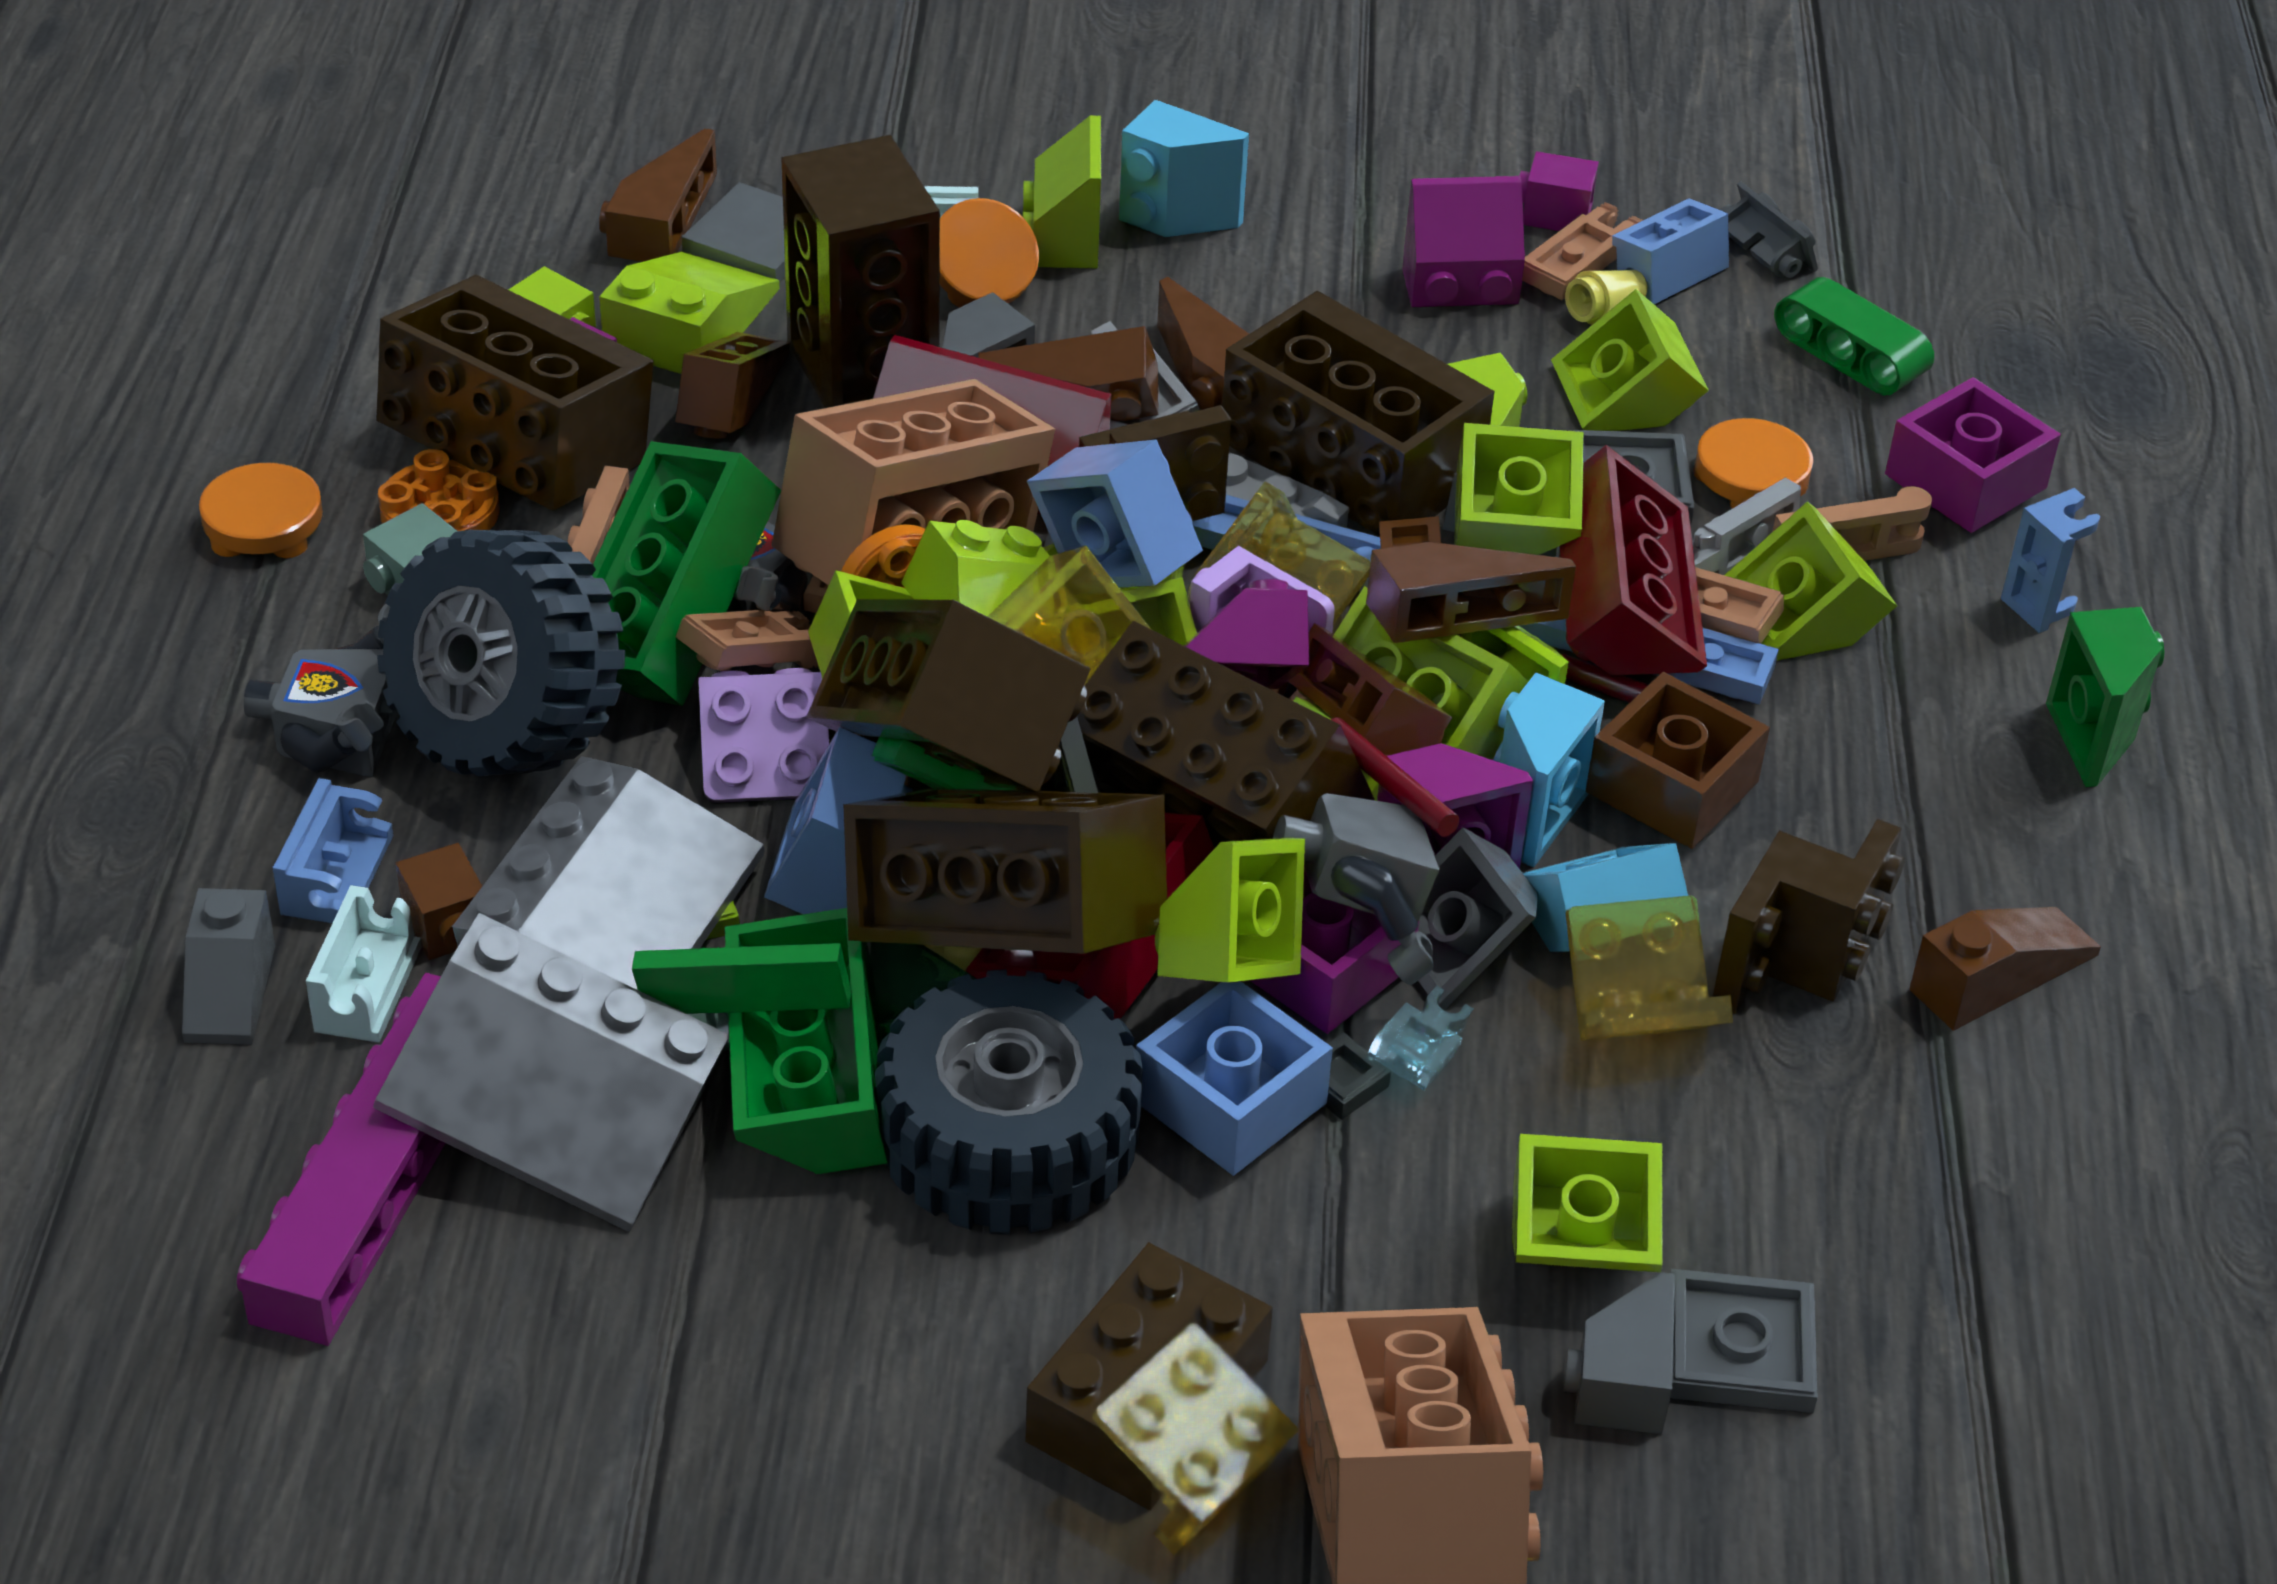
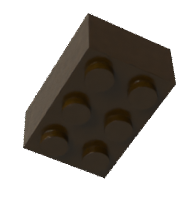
M1148 1242L1027 1387L1025 1442L1151 1511L1267 1363L1273 1307Z

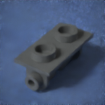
M1742 181L1737 183L1741 200L1733 206L1728 204L1720 209V211L1728 213V237L1744 250L1761 238L1762 240L1750 249L1751 254L1777 277H1794L1800 271L1802 263L1813 272H1816L1818 266L1813 250L1816 241L1810 229L1802 221L1795 219L1792 222L1782 214L1777 204L1768 194L1764 192L1757 194Z

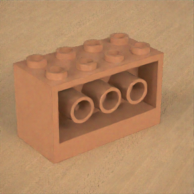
M976 379L795 414L772 547L794 561L797 568L813 574L829 585L835 570L841 571L850 554L864 540L888 527L916 525L926 529L929 521L956 524L959 520H968L982 527L1007 529L1009 526H1019L1033 532L1038 506L1027 481L1048 466L1055 428Z
M1479 1308L1300 1313L1298 1450L1332 1584H1527V1562L1538 1561L1540 1557L1539 1522L1536 1513H1529L1530 1491H1541L1543 1486L1542 1452L1538 1442L1529 1443V1424L1526 1408L1524 1405H1515V1385L1511 1369H1502L1499 1336L1488 1335Z

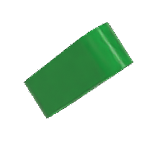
M1817 277L1780 300L1774 309V319L1777 328L1786 339L1878 394L1892 395L1930 370L1933 366L1935 353L1932 344L1921 331L1832 279Z

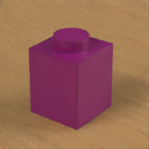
M1536 151L1530 172L1521 170L1519 175L1522 182V203H1524L1523 225L1560 231L1580 215L1590 213L1593 206L1599 162Z

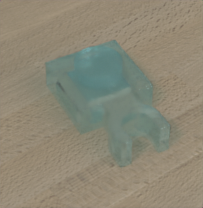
M1438 986L1430 992L1421 1011L1406 1002L1376 1035L1367 1054L1423 1091L1427 1089L1455 1056L1463 1040L1458 1034L1465 1028L1473 1011V1008L1467 1004L1458 1013H1448L1441 1009L1438 1004L1445 990Z

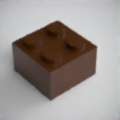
M1662 672L1594 737L1585 792L1693 849L1759 782L1770 727Z

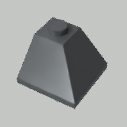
M1462 828L1435 855L1439 872L1423 909L1418 932L1426 935L1433 947V968L1418 981L1435 1005L1443 1010L1536 918L1537 891L1507 852L1465 828Z

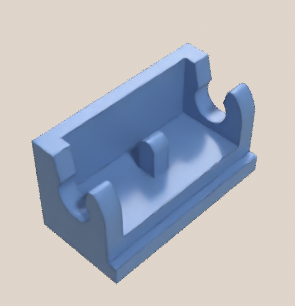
M1689 198L1612 235V245L1616 247L1617 270L1629 271L1634 269L1641 272L1647 283L1646 298L1653 304H1656L1728 268V213Z
M2075 488L2023 509L2001 600L2038 633L2048 630L2050 623L2069 616L2070 612H2074L2078 599L2076 596L2065 597L2064 600L2059 602L2076 540L2094 533L2098 527L2100 519L2098 514L2088 515L2082 520L2074 519L2075 512L2083 507L2085 496Z
M318 778L273 866L280 915L333 923L350 885L369 888L393 838L392 823L377 818L362 817L355 812L354 808L378 811L382 803L380 797L364 790L335 786L331 784V780Z

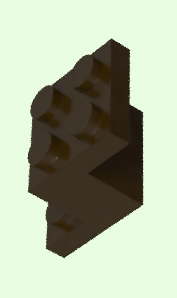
M1221 405L1191 413L1187 410L1079 437V447L1157 440L1162 454L1168 461L1170 473L1192 521L1225 513L1231 418Z
M1877 819L1854 859L1779 830L1730 911L1711 1005L1736 1014L1748 992L1759 994L1768 976L1833 1002L1847 978L1856 982L1862 974L1870 953L1871 945L1867 944L1868 939L1871 937L1880 940L1892 915L1894 904L1884 901L1886 893L1891 895L1904 867L1905 858L1896 855L1902 828Z

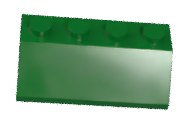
M651 441L593 563L596 571L592 576L594 578H603L613 596V599L608 602L611 611L620 614L623 632L617 633L619 650H625V667L617 670L616 683L622 685L620 690L630 695L683 706L702 663L696 658L697 653L676 638L682 618L691 614L722 613L727 611L735 594L742 567L748 565L781 493V489L742 453Z
M847 908L725 926V947L840 943L851 986L849 1008L728 1012L733 1131L736 1140L816 1174L887 1164L875 1090L878 1040L871 958L867 942L848 941Z

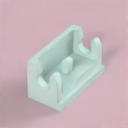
M350 885L306 979L314 1032L380 1042L422 948L421 937L414 936L411 910L403 899L396 898L391 910L393 918H383L373 910L374 900L369 889Z

